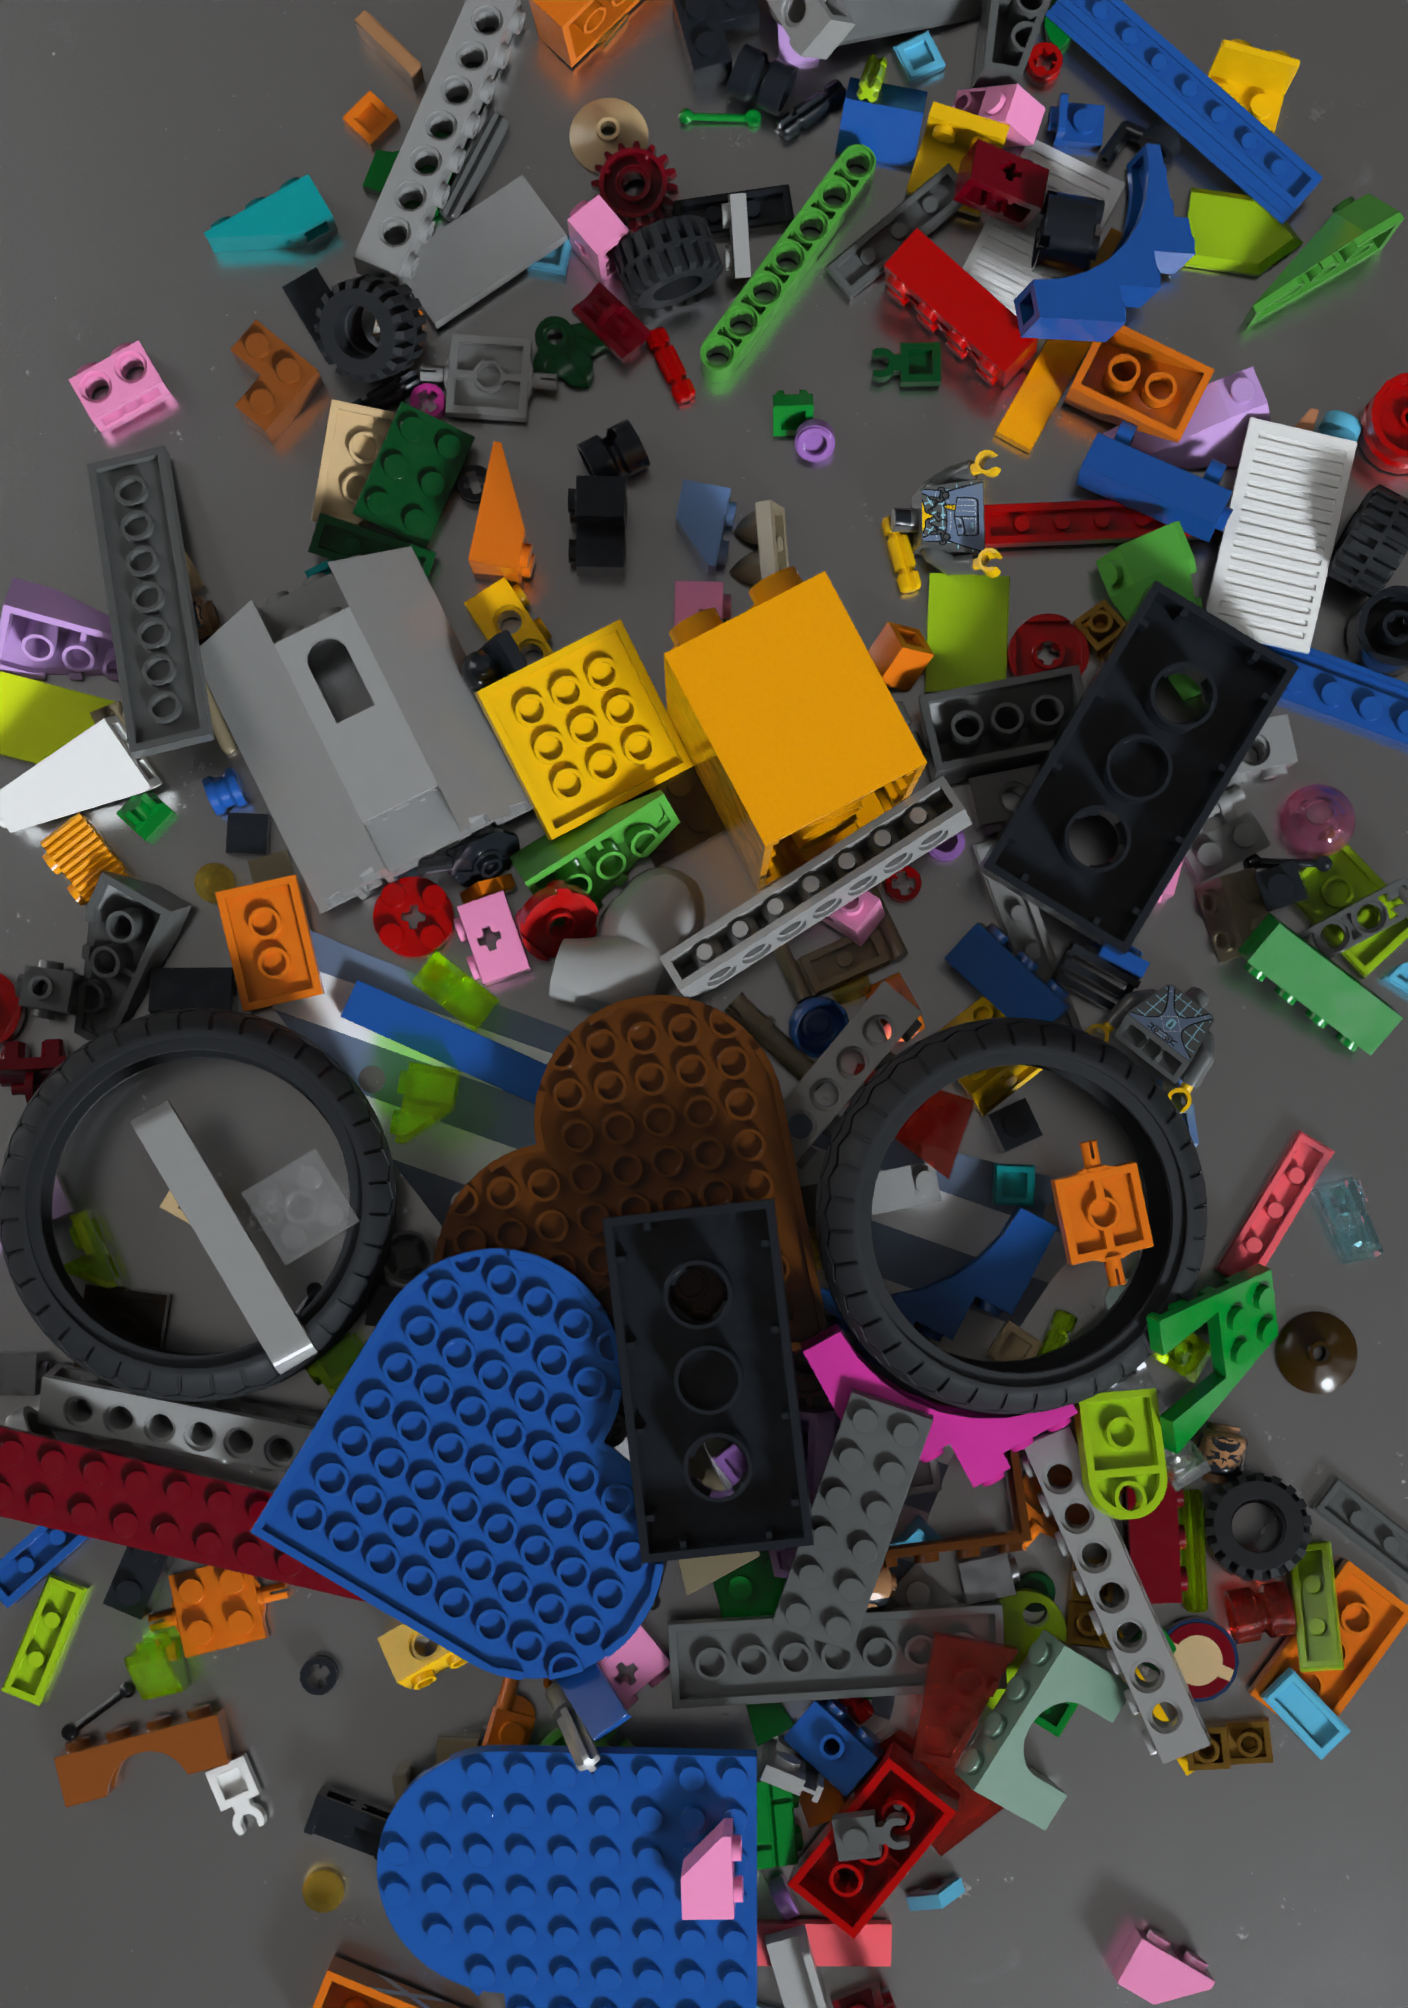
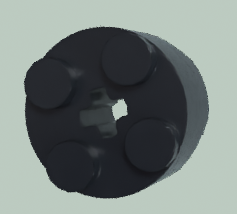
M1047 190L1040 212L1043 216L1039 228L1037 227L1034 239L1031 260L1032 272L1064 278L1090 270L1091 261L1096 260L1100 236H1096L1095 231L1096 225L1101 224L1105 201L1093 197Z
M1407 586L1385 588L1367 599L1353 613L1348 623L1346 637L1350 658L1355 663L1387 676L1398 675L1408 671ZM1388 625L1393 626L1392 632L1398 635L1397 637L1391 635V631L1387 629Z

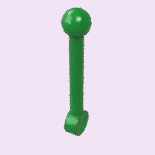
M683 108L680 110L678 118L682 124H689L692 121L745 122L747 126L754 128L760 124L761 114L755 109L749 110L746 114L692 112L688 108Z

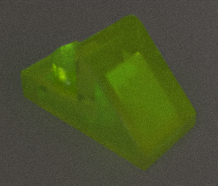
M435 951L411 982L475 1033L500 1002L497 997L437 951Z
M84 1210L70 1216L74 1225L69 1228L71 1238L77 1249H84L86 1255L63 1264L66 1272L108 1289L124 1286L125 1284L94 1210Z
M1192 1333L1166 1355L1163 1356L1154 1351L1150 1358L1195 1383L1211 1356L1210 1344Z

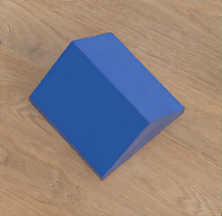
M850 77L835 155L840 156L851 145L863 144L874 152L876 163L912 170L928 92L882 83L878 99L870 103L867 98L861 101L858 99L856 93L859 89L860 79Z

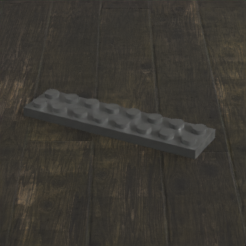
M163 445L87 464L129 753L134 759L215 740L169 452Z
M1000 1601L979 1602L970 1605L962 1603L867 1610L852 1652L772 1625L774 1615L668 1621L672 1709L1006 1689L1007 1686L1003 1606Z

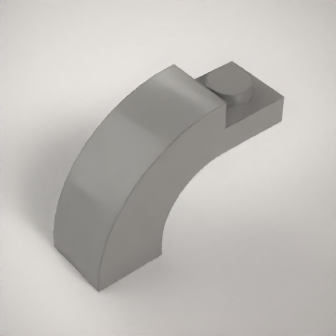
M934 1160L879 1171L872 1201V1215L942 1201ZM818 1183L800 1187L808 1227L816 1226L815 1208Z

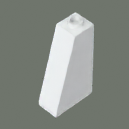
M116 715L103 718L0 789V826L7 828L12 833L149 791L161 785L162 782L145 757L138 759L132 757L129 753L125 727Z

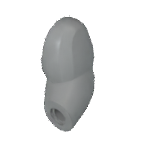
M669 867L649 868L632 877L620 894L610 901L601 914L597 936L563 939L551 975L549 997L597 1012L606 1006L633 997L669 995L674 982L659 957L704 929L706 919L705 900L697 882L684 872Z

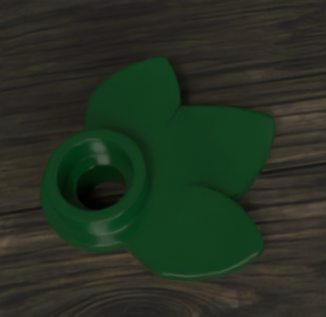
M550 316L543 319L535 331V342L538 351L533 360V370L537 373H557L558 379L561 377L572 386L588 389L592 385L594 374L593 361L590 356L600 354L608 348L582 323L571 325L562 317ZM551 329L560 330L563 335L561 343L557 345L551 344L547 339V333Z

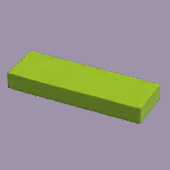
M1310 1542L1303 1559L1290 1570L1299 1668L1301 1672L1344 1670L1331 1542Z
M53 1571L48 1574L1 1691L38 1706L43 1704L90 1586Z

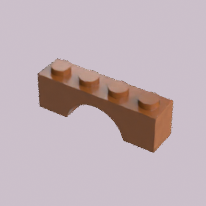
M204 1704L188 1709L186 1711L187 1717L171 1720L170 1714L162 1715L146 1721L147 1727L131 1731L130 1725H126L105 1732L106 1738L91 1742L89 1736H84L66 1742V1749L54 1757L65 1807L107 1797L116 1788L118 1773L125 1759L140 1752L153 1751L166 1754L176 1760L188 1775L229 1764L236 1756L225 1708L220 1707L212 1710L211 1704Z

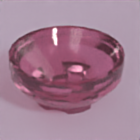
M1313 784L1295 791L1288 798L1280 815V829L1287 844L1300 854L1309 857L1330 856L1343 849L1352 838L1355 829V813L1348 797L1340 790L1324 784ZM1321 803L1330 809L1331 817L1324 823H1313L1308 819L1306 810L1313 804Z

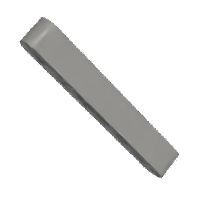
M167 1099L131 1120V1125L278 1373L281 1375L316 1354L318 1351L171 1102Z

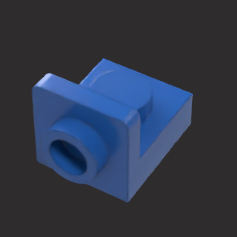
M1060 93L1057 105L1050 106L1048 112L1047 131H1054L1053 146L1100 150L1103 140L1105 105L1068 102L1069 93Z
M1093 941L1092 946L1098 948L1095 953L1096 956L1138 980L1144 976L1150 963L1141 958L1143 953L1139 949L1131 946L1126 954L1117 955Z

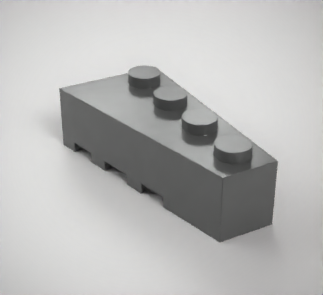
M982 0L972 88L1017 84L1019 82L1051 0Z

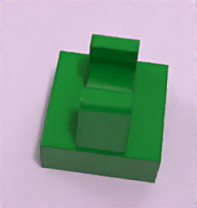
M800 389L799 394L784 395V390H778L776 395H773V436H795V432L800 424L813 419V394H808L807 390Z
M149 790L131 796L116 814L149 843L176 813Z

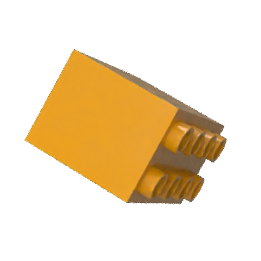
M794 566L779 570L755 584L748 591L754 605L746 612L726 622H723L717 609L712 607L695 613L675 625L669 631L675 646L670 651L664 653L667 713L694 765V771L725 825L726 832L757 890L802 866L788 854L784 846L791 836L795 842L790 848L807 862L810 861L828 838L841 832L830 847L910 797L927 764L922 751L827 573L823 571L803 582Z

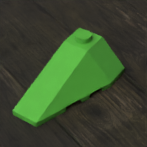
M1369 193L1357 200L1353 196L1348 197L1332 209L1334 214L1251 307L1244 319L1247 325L1255 323L1384 248L1404 220L1401 212Z
M1180 521L1170 523L1124 543L1095 561L1110 599L1126 621L1145 590L1155 580L1203 608L1201 597H1195L1191 574L1197 572L1196 563ZM1172 674L1167 676L1184 701L1190 700L1202 693L1198 684L1187 675Z
M659 790L612 808L553 840H548L545 834L509 858L532 895L545 888L551 881L563 880L568 885H576L585 890L599 910L603 906L601 901L603 897L615 885L620 887L629 878L626 874L640 858L648 857L680 821L664 793ZM559 917L552 922L553 926L557 925L559 927L565 924L563 917Z

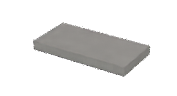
M522 174L432 235L428 244L422 243L417 254L420 260L416 274L412 280L407 278L405 284L413 290L411 294L414 298L419 299L422 304L421 308L435 328L438 329L530 267V265L561 246L568 240L567 234Z

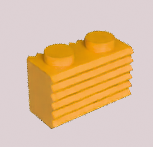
M79 812L40 842L46 850L42 858L55 874L58 875L63 872L72 884L67 887V890L81 906L89 903L103 871L134 878L87 817Z

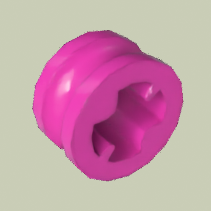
M424 383L415 387L410 395V406L420 410L422 408L420 399L426 395L431 399L433 395L437 397L435 399L437 408L432 412H429L428 408H426L425 413L441 420L446 414V399L441 388L431 383Z

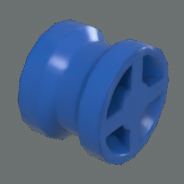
M233 767L225 769L223 774L218 777L209 775L202 778L204 790L217 816L226 813L227 808L233 805L242 807L248 804L242 783Z

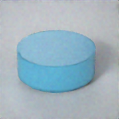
M1340 410L1326 412L1319 426V431L1322 434L1356 442L1362 430V424L1359 419L1350 413Z

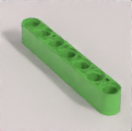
M854 144L842 152L707 336L700 348V369L707 380L721 383L728 380L734 374L868 191L873 182L876 167V157L869 147L863 144ZM853 164H860L867 171L863 174H853L848 170V167ZM830 195H836L844 202L839 206H831L824 199ZM806 227H815L821 234L815 238H808L801 233V230ZM784 258H791L798 265L791 270H785L778 265V262ZM765 289L771 291L775 297L770 301L764 302L758 300L754 294L759 290ZM737 321H745L751 326V329L746 333H737L733 331L731 325ZM713 353H722L728 357V361L723 365H713L707 358Z

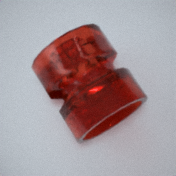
M1283 1580L1261 1584L1255 1593L1249 1587L1224 1591L1227 1621L1236 1645L1259 1641L1264 1632L1270 1638L1296 1633L1293 1603L1287 1585Z

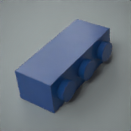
M977 922L944 958L1006 1017L1034 1018L1057 1023L1072 1007L1065 1000L1070 994L1053 978L1048 982L1041 978L1035 972L1040 966L1023 950L1018 954L1014 953L1005 944L1009 937L992 922L987 927L983 923Z

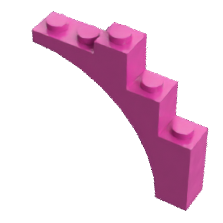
M838 1324L800 1343L806 1359L840 1421L852 1388L932 1414L933 1422L919 1460L922 1463H926L936 1459L944 1452L943 1447L950 1444L973 1488L980 1484L983 1487L990 1486L1005 1476L1004 1471L1011 1467L1003 1453L1010 1449L1012 1452L1025 1449L1034 1442V1436L1047 1429L1049 1432H1054L1064 1428L1071 1422L1070 1417L1078 1413L1074 1404L1044 1412L1006 1415L976 1412L933 1402L904 1390L878 1373L854 1349Z

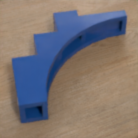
M1146 143L1126 165L1129 187L1127 219L1119 243L1109 259L1086 272L1060 279H1034L1014 299L1021 338L1107 342L1126 323V307L1141 308L1161 289L1160 273L1175 274L1195 255V240L1191 234L1189 219L1187 217H1174V203L1170 197L1166 177L1167 168L1163 162L1160 144Z
M1016 1207L1000 1233L976 1258L951 1275L924 1287L890 1295L912 1326H914L916 1321L921 1323L918 1332L939 1343L943 1336L953 1340L975 1297L980 1299L977 1307L998 1318L1002 1311L1013 1315L1057 1226L1023 1208ZM820 1286L824 1311L833 1315L830 1323L833 1325L838 1324L841 1329L852 1333L840 1314L830 1290ZM856 1338L854 1345L862 1349L860 1355L866 1361L881 1368L882 1365L870 1355Z

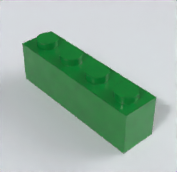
M1270 912L1238 949V952L1247 961L1243 965L1246 971L1261 982L1268 977L1277 984L1274 991L1291 1005H1294L1298 1000L1308 1008L1304 1014L1323 1029L1327 1024L1331 1025L1339 1031L1335 1037L1353 1052L1360 1047L1371 1056L1403 1019L1390 1004Z

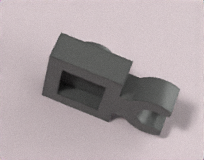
M875 1809L833 1814L832 1826L839 1862L881 1857L883 1844L895 1850L909 1847L910 1835L898 1836L891 1829L897 1825H905L906 1813H891L884 1821H877Z

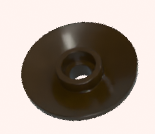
M1311 1311L1293 1317L1283 1326L1275 1344V1360L1280 1373L1293 1387L1307 1393L1322 1394L1339 1388L1350 1378L1357 1362V1344L1353 1333L1342 1320L1325 1312ZM1322 1345L1326 1350V1356L1323 1360L1317 1361L1313 1356V1351L1317 1346Z

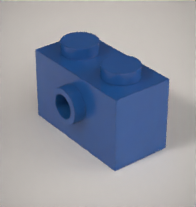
M837 1699L815 1700L783 1739L846 1797L884 1751L878 1746L881 1743L879 1738L870 1729L863 1725L858 1728L847 1718L848 1710Z

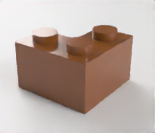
M256 319L230 349L237 364L256 379L234 406L242 420L271 444H274L321 390L324 383L314 366Z

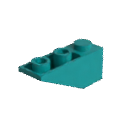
M307 174L301 178L293 177L285 181L278 191L266 198L257 197L251 200L245 206V210L236 215L219 218L212 223L209 230L204 232V235L213 252L305 248L337 230V226L331 211L311 177Z

